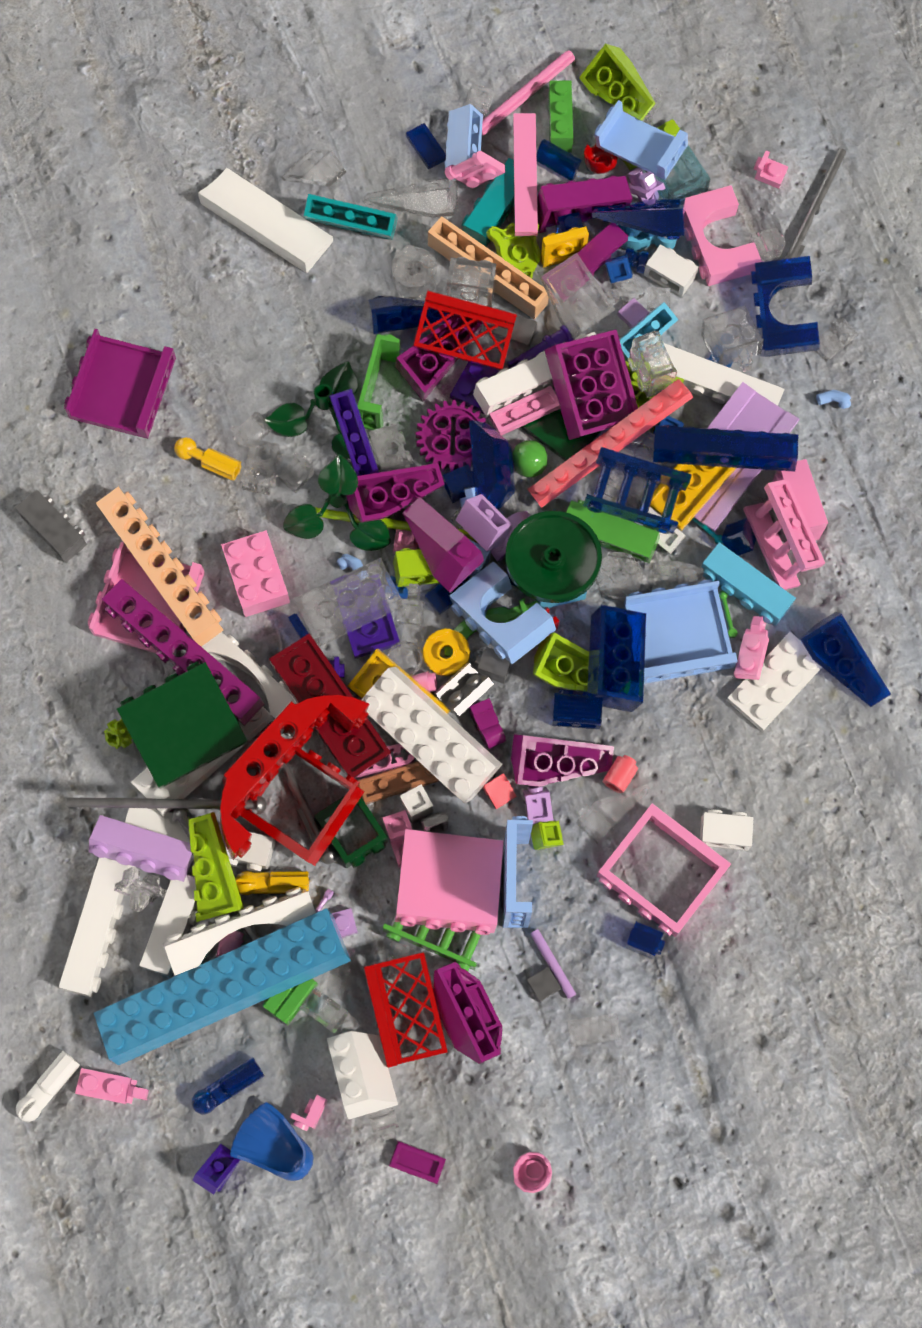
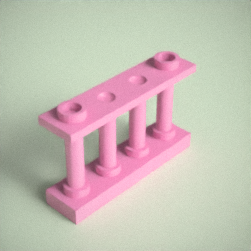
M788 479L768 483L764 487L769 498L765 503L746 506L743 510L775 583L788 590L801 585L796 575L798 572L822 567L825 561ZM772 508L778 518L775 523H773L769 514ZM781 529H783L787 539L784 544H782L778 534ZM790 550H792L796 559L793 565L787 555Z

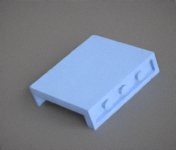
M703 580L698 582L697 585L691 586L680 584L675 586L674 589L668 590L656 588L651 593L645 594L633 592L625 598L624 608L641 684L735 668L738 660L736 652L732 653L718 593L719 581Z
M514 816L512 820H507L504 838L503 928H528L532 915V902H516L517 844H529L533 820H527L525 816Z

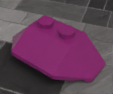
M456 962L436 969L434 971L433 991L440 1019L454 1048L478 1064L500 1055L503 1026L481 981L468 971L460 968V965Z

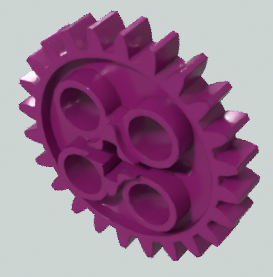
M446 400L443 402V407L436 403L435 411L428 408V417L422 415V423H417L419 431L416 432L415 438L420 439L416 441V447H422L419 450L420 456L426 455V463L432 460V464L438 463L441 465V472H444L446 467L449 468L450 474H453L454 468H458V471L462 473L463 466L471 470V462L478 465V457L484 458L485 452L483 450L489 449V444L486 442L490 441V435L487 434L490 427L484 426L486 418L479 419L481 411L473 413V405L466 409L464 401L460 406L456 405L455 400H453L452 406H448ZM452 418L456 419L454 455H450ZM442 422L447 424V427L441 429L436 425ZM465 423L470 425V428L462 429L459 425ZM444 444L447 448L438 450L435 446ZM467 445L470 449L468 451H461L458 447Z

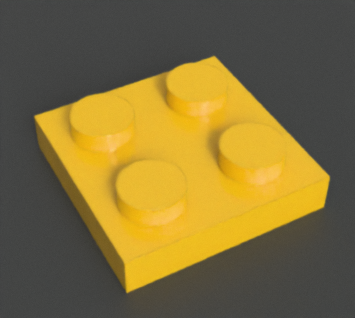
M574 227L567 232L551 233L544 237L541 250L543 268L570 261L587 245L589 237L587 228Z

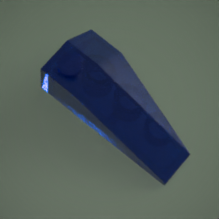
M685 198L655 200L653 205L635 202V204L630 205V208H626L623 204L594 207L592 217L660 237H667L669 240L679 239L680 236H684Z
M834 612L815 624L800 638L810 657L870 707L891 695L841 613Z

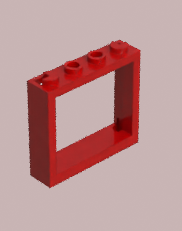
M299 744L296 746L297 750L295 751L297 756L349 790L310 849H307L257 815L252 809H245L240 816L315 866L365 791L358 787L360 784L358 780L349 774L344 778L339 774L341 769L331 762H328L327 765L320 762L322 759L320 755L311 749L308 753L302 750L303 746ZM272 751L268 755V757L276 756ZM267 780L262 784L263 787L259 796H262L270 784Z

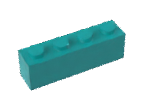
M508 158L504 164L505 173L488 182L485 194L482 198H477L473 206L474 210L470 215L467 214L462 221L463 231L485 247L491 242L487 237V230L492 226L500 228L514 207V160Z
M308 194L304 217L308 221L390 240L394 238L398 220L397 215L394 213Z

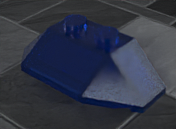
M471 420L469 421L475 496L482 494L499 510L515 493L512 447L489 424Z

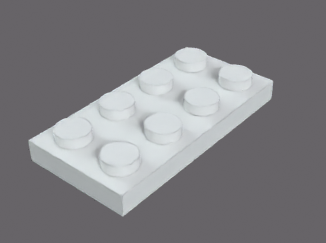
M789 632L764 658L760 679H745L730 694L726 701L763 732L824 667L826 662L794 634Z

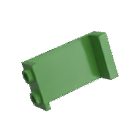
M377 334L358 402V409L365 429L381 432L383 427L382 405L370 402L381 361L396 362V358L400 355V339L390 334Z

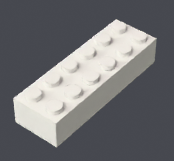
M397 667L387 668L361 699L370 704L367 710L369 716L463 803L471 801L503 765Z

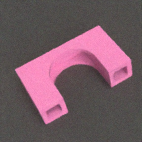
M731 185L683 198L680 201L679 209H677L678 219L685 226V237L692 244L693 258L699 262L700 276L706 280L708 286L758 273L762 263L754 242L731 249H722L712 245L704 235L703 229L708 224L736 215L739 203Z

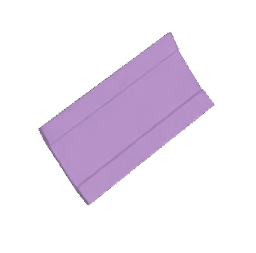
M742 382L705 430V432L709 433L741 458L742 463L694 518L716 531L800 419L783 410Z

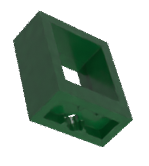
M345 796L314 815L321 829L324 828ZM362 798L359 799L355 806L358 805L378 836L349 855L346 854L337 838L334 837L331 845L337 851L346 868L350 866L355 868L361 865L366 860L364 857L372 852L374 855L378 854L386 848L385 844L388 843L387 835Z

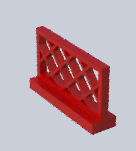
M427 290L413 347L502 370L517 314ZM428 308L437 310L442 318L430 324L426 317ZM453 315L460 316L464 325L455 330H452L447 321ZM444 321L450 333L438 338L433 327ZM476 321L482 322L486 328V331L477 336L474 335L469 326ZM424 322H426L428 326L423 329ZM466 327L472 339L461 345L455 333ZM498 327L508 329L506 338L497 342L491 332ZM430 329L436 341L429 345L420 343L421 334ZM488 333L494 345L483 350L477 339ZM452 335L458 347L451 351L446 350L441 341ZM472 342H475L480 350V353L474 357L468 356L463 348ZM504 343V347H503V351H502L500 345ZM497 347L501 354L500 363L489 361L485 353Z
M424 952L365 966L364 970L387 1067L447 1053V1045ZM420 958L422 971L418 977H415L407 972L405 968L409 961ZM405 962L402 968L396 965ZM393 966L400 971L393 984L383 978L381 968ZM402 973L415 980L408 993L395 986ZM423 973L426 983L420 980ZM418 982L427 987L428 996L424 1002L410 995ZM385 983L391 986L388 992L386 990ZM393 988L406 996L399 1009L389 1003L388 996ZM408 998L421 1005L414 1018L401 1010ZM429 998L431 1002V1007L426 1005ZM424 1007L433 1012L434 1021L430 1027L416 1020ZM391 1008L397 1011L394 1017L392 1016ZM399 1013L412 1021L405 1034L395 1028L394 1021ZM414 1023L427 1030L420 1043L407 1036ZM435 1023L437 1027V1032L432 1030ZM432 1033L439 1038L441 1048L430 1050L422 1044L428 1034ZM397 1034L402 1036L400 1042L398 1041ZM406 1038L418 1047L413 1055L402 1057L400 1046ZM420 1048H422L423 1050L426 1051V1052L417 1054Z

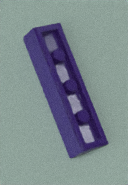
M352 389L330 395L339 427L357 476L379 473Z

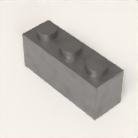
M36 489L15 508L24 521L67 563L87 545L83 538L85 533L78 525L73 527L68 522L70 518L62 509L57 511L53 507L55 503L48 494L42 495Z

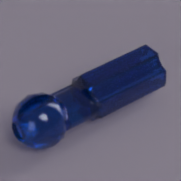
M252 1057L206 1088L198 1090L192 1097L191 1105L195 1112L201 1115L209 1114L217 1106L257 1082L265 1075L254 1057Z

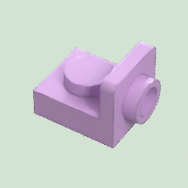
M529 786L528 790H523L528 820H533V824L553 821L550 792L547 787Z
M351 908L332 913L342 938L358 934Z

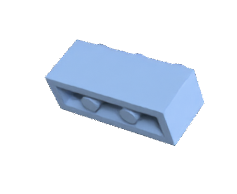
M471 104L449 111L445 168L450 165H457L471 158L474 153L481 151L483 114Z

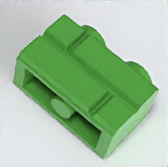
M310 979L263 1000L264 1004L262 1006L288 1026L316 989L318 983Z

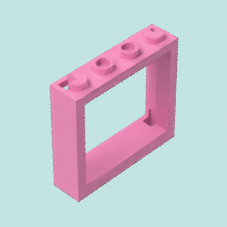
M652 803L599 870L597 877L600 878L599 882L606 889L611 890L612 888L618 892L619 899L625 904L631 905L632 903L639 909L638 913L648 921L652 919L659 924L658 929L661 932H665L669 936L672 934L676 937L730 867L731 863ZM649 820L716 871L677 923L610 872V869Z

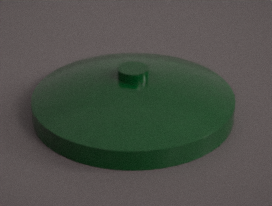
M544 511L527 517L513 530L506 546V568L513 583L527 596L541 602L562 603L581 596L594 584L601 568L602 549L593 529L579 517L562 511Z

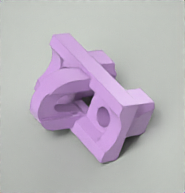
M636 168L628 173L631 182L628 184L630 192L638 196L641 204L646 206L654 205L659 198L658 190L665 189L664 183L656 180L654 173H644L641 168Z

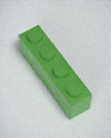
M571 500L566 513L575 515L585 521L597 535L601 546L647 563L651 562L660 539V532L656 531V527L649 524H644L643 526L634 523L635 520L627 516H622L621 518L614 516L613 512L605 508L597 510L592 508L591 504L582 500H578V502Z

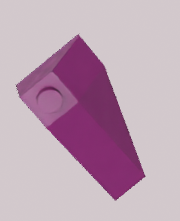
M428 464L357 476L358 487L356 491L351 495H346L350 510L362 523L388 517L415 502L419 497L422 498L444 486V481L439 464Z
M421 497L403 512L433 577L449 593L484 562L482 552Z
M514 734L511 761L515 782L520 785L541 787L555 782H563L581 776L609 771L612 766L614 746Z

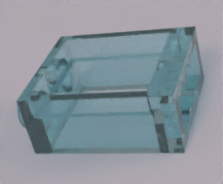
M689 145L684 150L680 159L693 179L670 189L664 179L654 175L656 180L664 183L665 189L658 190L669 209L680 205L681 199L704 193L709 188L711 179Z

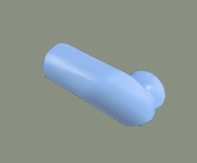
M833 389L816 395L819 405L835 401L839 403L838 406L842 409L851 406L850 395L842 391Z
M343 554V557L337 559L340 569L351 568L359 582L369 577L360 559L349 554Z

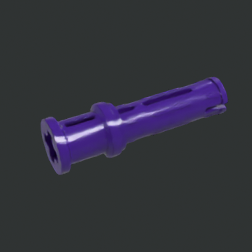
M562 325L560 330L550 336L545 335L541 343L513 360L508 361L507 365L509 369L513 368L522 360L527 359L529 361L554 345L573 341V337L567 327Z

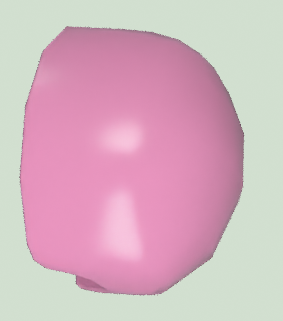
M528 1152L521 1155L513 1167L514 1183L523 1192L536 1193L544 1190L552 1178V1168L549 1160L537 1152Z

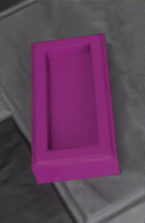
M398 1141L389 1166L438 1184L446 1159Z

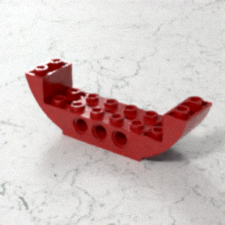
M323 695L306 699L297 704L291 701L223 775V784L225 786L222 792L220 807V827L224 844L233 860L237 856L242 858L249 851L252 844L250 842L252 834L236 821L246 809L245 803L248 799L253 801L261 793L262 784L266 780L270 783L279 773V765L282 762L287 764L294 757L297 750L296 746L299 744L304 746L312 737L313 728L315 726L320 728L329 718L328 715L348 732L354 727L358 730L367 720L369 703L342 695ZM288 733L292 738L285 739L281 734ZM272 751L276 756L267 757L264 753ZM255 769L259 772V774L257 776H251L247 773V771Z

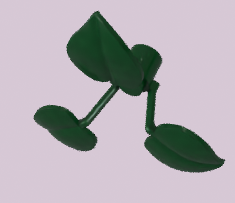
M349 361L334 367L322 377L320 384L314 389L315 399L310 400L311 404L306 414L303 407L299 404H283L265 418L268 427L281 436L295 437L306 431L307 423L305 420L310 417L315 405L321 410L329 409L340 433L332 439V450L336 455L341 454L345 459H350L330 399V395L352 389L353 394L356 393L358 381Z
M338 454L319 473L318 484L324 492L328 493V498L325 499L320 512L317 513L316 508L311 504L299 505L288 513L283 522V528L288 533L304 539L315 538L324 528V522L320 517L323 516L328 505L335 508L345 506L351 524L355 528L350 533V540L357 548L365 551H376L387 547L391 543L388 527L381 519L359 522V524L355 522L346 495H351L356 491L358 477L351 464L341 454Z

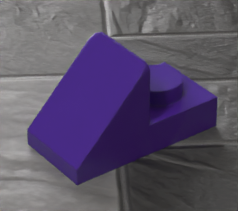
M220 1144L196 1172L192 1181L214 1195L217 1191L220 1192L239 1164L240 1159L231 1157V1150Z

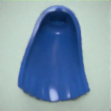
M267 1102L256 1108L245 1119L233 1140L230 1151L231 1157L254 1164L288 1181L301 1180L309 1173L313 1166L314 1157L310 1147L297 1134L289 1121Z

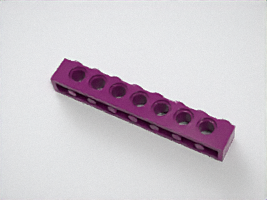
M122 578L102 598L106 605L104 610L113 619L119 617L123 621L121 625L132 634L135 631L140 636L138 639L144 646L155 648L157 650L155 654L164 663L170 661L174 665L172 669L179 676L187 672L186 668L198 661L200 664L206 662L214 679L221 680L219 688L236 720L245 726L264 706L261 697ZM134 606L131 612L125 613L127 607ZM145 621H151L148 627H141ZM169 635L165 642H158L161 636ZM186 650L182 657H176L178 651ZM231 695H239L235 702H228V698Z

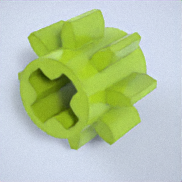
M122 718L118 721L113 719L107 724L108 728L104 730L106 742L116 749L122 746L125 749L132 744V737Z

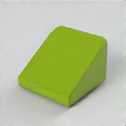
M559 821L538 822L532 826L531 838L534 850L564 845Z

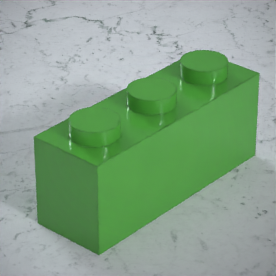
M571 80L549 81L550 153H572Z

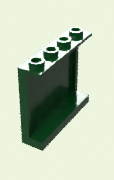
M198 661L186 668L187 672L180 676L178 673L168 676L164 679V684L156 687L155 684L147 687L142 691L143 695L136 699L133 696L121 701V706L117 708L159 789L248 743L206 662L200 664Z

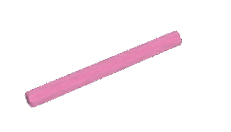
M570 50L565 51L484 118L482 136L575 60L573 53Z

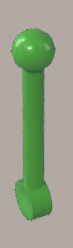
M720 591L719 597L722 600L729 627L728 636L729 638H735L738 633L733 628L726 600L727 593Z

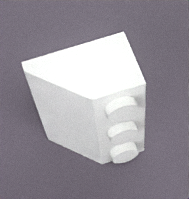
M350 1031L327 1038L348 1120L398 1105L379 1035Z

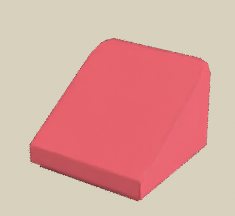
M504 773L483 786L484 792L495 809L500 808L517 797Z

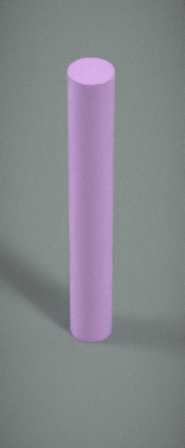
M539 929L530 933L566 997L570 999L575 996L576 992Z

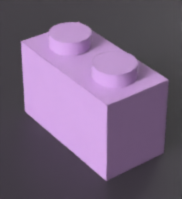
M482 494L467 499L456 518V521L486 551L502 546L513 526Z

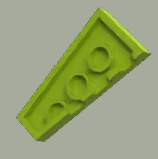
M215 812L189 819L190 847L194 856L192 874L195 876L196 883L194 901H197L198 911L195 913L196 922L243 909L242 900Z

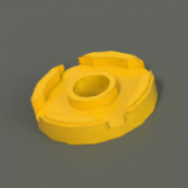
M445 628L435 631L427 638L422 653L424 662L432 672L440 676L449 677L456 674L469 662L471 651L468 641L461 633ZM449 646L453 649V654L450 658L444 659L440 656V651L443 647Z

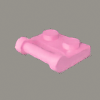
M482 151L474 153L471 158L457 165H450L445 168V175L449 180L456 179L472 189L505 173L504 164Z

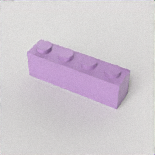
M102 815L99 816L89 838V853H93L100 858L105 857L115 860L122 865L140 868L148 873L160 874L170 880L184 882L194 859L190 843Z

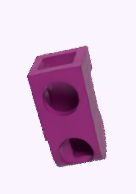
M490 698L469 707V714L488 749L506 742L505 734L499 724Z

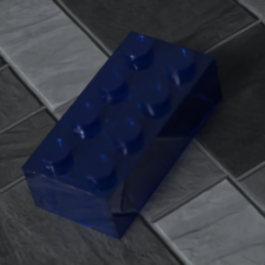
M601 604L591 615L587 704L633 712L643 703L646 613Z

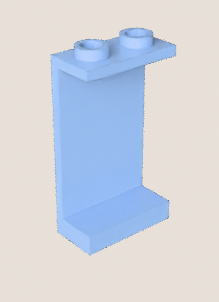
M619 100L614 107H610L603 124L598 125L594 134L596 137V147L647 172H652L664 180L688 146V133L679 130L674 137L623 112L622 102Z

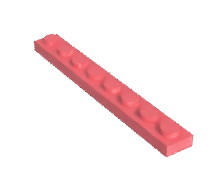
M677 379L529 487L528 491L542 508L692 399L691 392L680 379Z

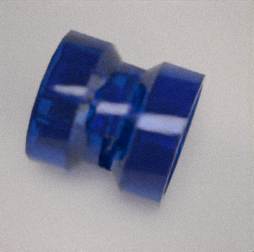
M627 247L625 255L628 256L631 269L636 270L639 274H644L649 252H636L633 248Z

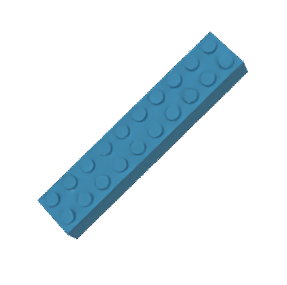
M326 908L203 963L198 967L96 1011L94 1016L109 1060L117 1065H121L346 964L351 959L335 919Z

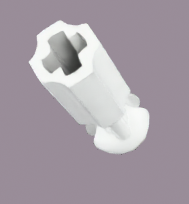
M62 1051L26 1096L18 1101L16 1105L17 1116L25 1122H31L38 1118L42 1109L68 1081L80 1064L66 1052Z

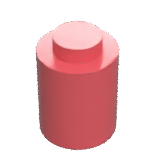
M627 755L623 757L617 756L602 782L611 790L623 794L638 770V767L635 765L636 761Z

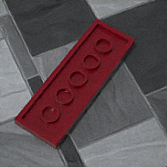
M310 633L269 658L270 664L297 703L323 695L353 697ZM328 715L329 718L320 728L314 727L346 776L349 774L355 778L391 754L368 718L358 730L354 727L350 732L330 715Z

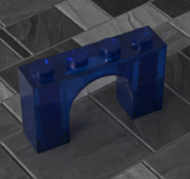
M810 256L755 263V271H751L752 285H757V293H753L754 307L759 306L760 313L756 315L757 329L761 328L762 336L758 337L759 351L764 350V357L819 350L818 322L797 325L783 324L773 317L769 309L771 299L780 290L812 285Z

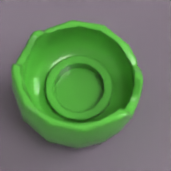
M526 440L514 447L512 459L515 471L524 477H536L543 473L547 467V453L543 445L534 440Z

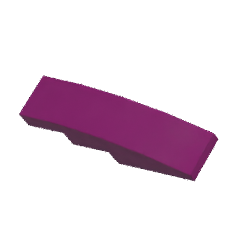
M613 221L559 271L548 283L546 289L561 304L594 277V272L605 264V260L611 259V254L628 241V235Z

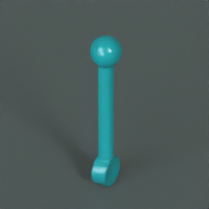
M692 519L714 538L716 544L724 542L722 535L715 534L697 519Z

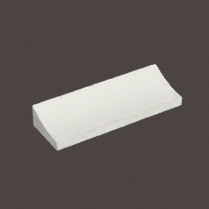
M228 168L211 184L198 192L201 205L305 273L309 272L333 242V236Z

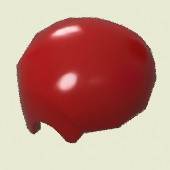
M587 144L583 152L586 167L595 174H604L615 168L618 161L617 156L596 147V144L593 147Z

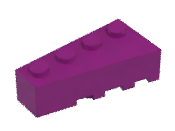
M610 176L604 179L591 178L580 182L568 181L564 184L554 185L550 183L541 186L537 196L538 233L546 232V227L556 225L557 229L566 227L565 223L578 220L579 223L586 222L594 215H597L599 218L614 215L619 208L622 207L623 209L626 206H630L633 198L626 176Z
M455 315L448 320L452 330L464 325L460 316ZM476 321L469 325L475 336L479 335L482 322ZM445 323L434 330L438 338L450 333ZM466 327L455 333L461 345L472 339ZM431 332L419 342L429 345L436 341ZM452 335L441 341L446 350L451 351L458 347ZM470 344L463 347L464 350H466L470 346ZM412 346L396 358L395 367L420 399L424 401L458 359Z

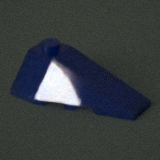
M377 296L369 299L373 334L418 328L425 301L393 296ZM428 308L426 317L430 324L442 318L437 310Z

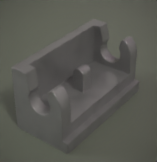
M517 315L511 340L530 347L538 328L537 321ZM498 327L491 332L506 338L508 329Z

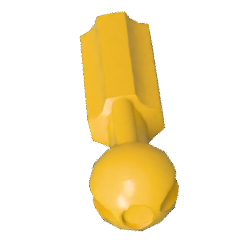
M180 438L174 445V451L180 459L195 458L201 461V467L233 481L240 473L241 461L212 448H208L206 451L197 448L195 441L191 438Z
M244 871L235 878L241 895L286 894V891L296 887H300L301 890L305 888L309 892L308 871Z

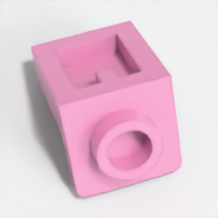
M765 151L763 158L758 157L754 169L757 170L755 179L779 189L787 173L788 166L768 159L770 152Z
M316 1095L315 1100L310 1098L304 1113L308 1114L306 1119L291 1113L290 1118L295 1120L293 1125L305 1131L309 1127L315 1129L328 1100L319 1095Z

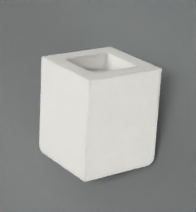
M422 784L400 795V802L412 823L433 812V804Z

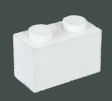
M660 244L647 262L644 276L682 298L696 278L698 266L690 259H684L676 254L673 249Z
M708 810V813L704 812L701 817L700 840L707 846L748 851L752 847L753 817H747V814L743 812H733L732 815L723 814L721 810Z

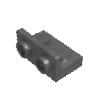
M466 663L435 692V696L451 710V713L460 716L494 684L489 677L478 673L471 663Z

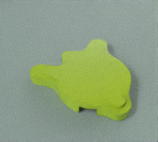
M510 223L505 229L495 226L490 227L486 234L494 243L497 255L532 279L533 272L541 258L536 236H515V223Z

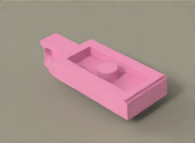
M753 616L751 629H746L743 635L737 659L738 662L734 671L735 678L760 679L769 642L768 631L765 630L766 623H764L763 617Z
M81 1068L75 1094L122 1104H132L133 1098L147 1100L149 1090L136 1087L137 1081L132 1080V1078Z

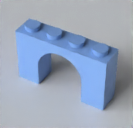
M492 562L449 595L453 604L451 609L458 617L463 616L465 618L467 626L472 631L477 630L480 633L479 636L486 645L491 644L494 647V651L502 660L506 658L513 664L553 633L556 627L552 616L538 603L510 622L495 623L485 618L488 608L512 589L508 575L496 563Z

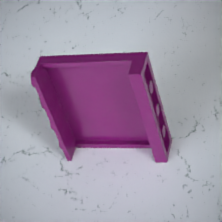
M94 328L92 336H89L87 339V350L85 356L80 358V370L78 375L74 376L72 380V392L65 399L64 409L69 419L148 439L176 360L174 350L164 346L163 351L100 336L98 329Z

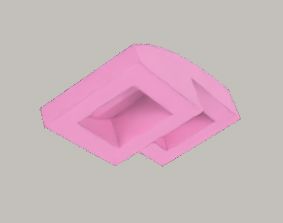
M406 810L383 817L399 868L402 862L405 829L413 830Z

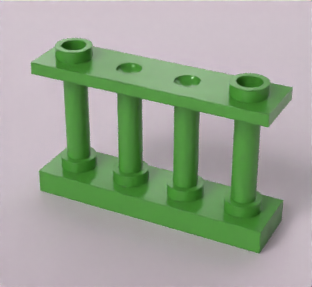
M394 922L393 926L384 923L383 932L387 933V938L396 942L402 939L456 962L460 965V968L469 971V969L475 971L477 963L471 961V957L481 936L476 934L475 931L471 932L464 951L460 956L448 951L455 934L450 928L445 929L439 946L425 941L429 931L425 925H420L416 936L402 931L403 925L400 922Z

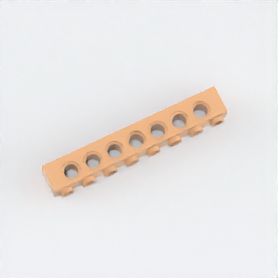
M118 486L96 502L97 506L188 633L202 647L224 630L219 624L222 621L221 617L214 608L211 611L206 605L210 602L201 591L197 594L194 590L197 584L189 574L184 576L181 572L185 568L177 557L174 559L170 557L169 554L172 553V550L165 541L160 543L157 539L160 534L153 524L149 526L146 524L145 521L148 517L140 507L137 510L133 505L136 501L128 491L123 493ZM177 578L174 583L170 584L173 579ZM189 595L187 600L182 601L185 596ZM202 612L200 617L194 619L196 614Z

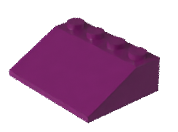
M617 329L554 345L544 350L569 440L610 429L638 409Z

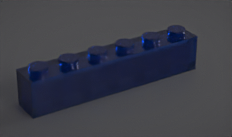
M669 425L655 426L653 462L793 472L796 470L798 434L672 427Z

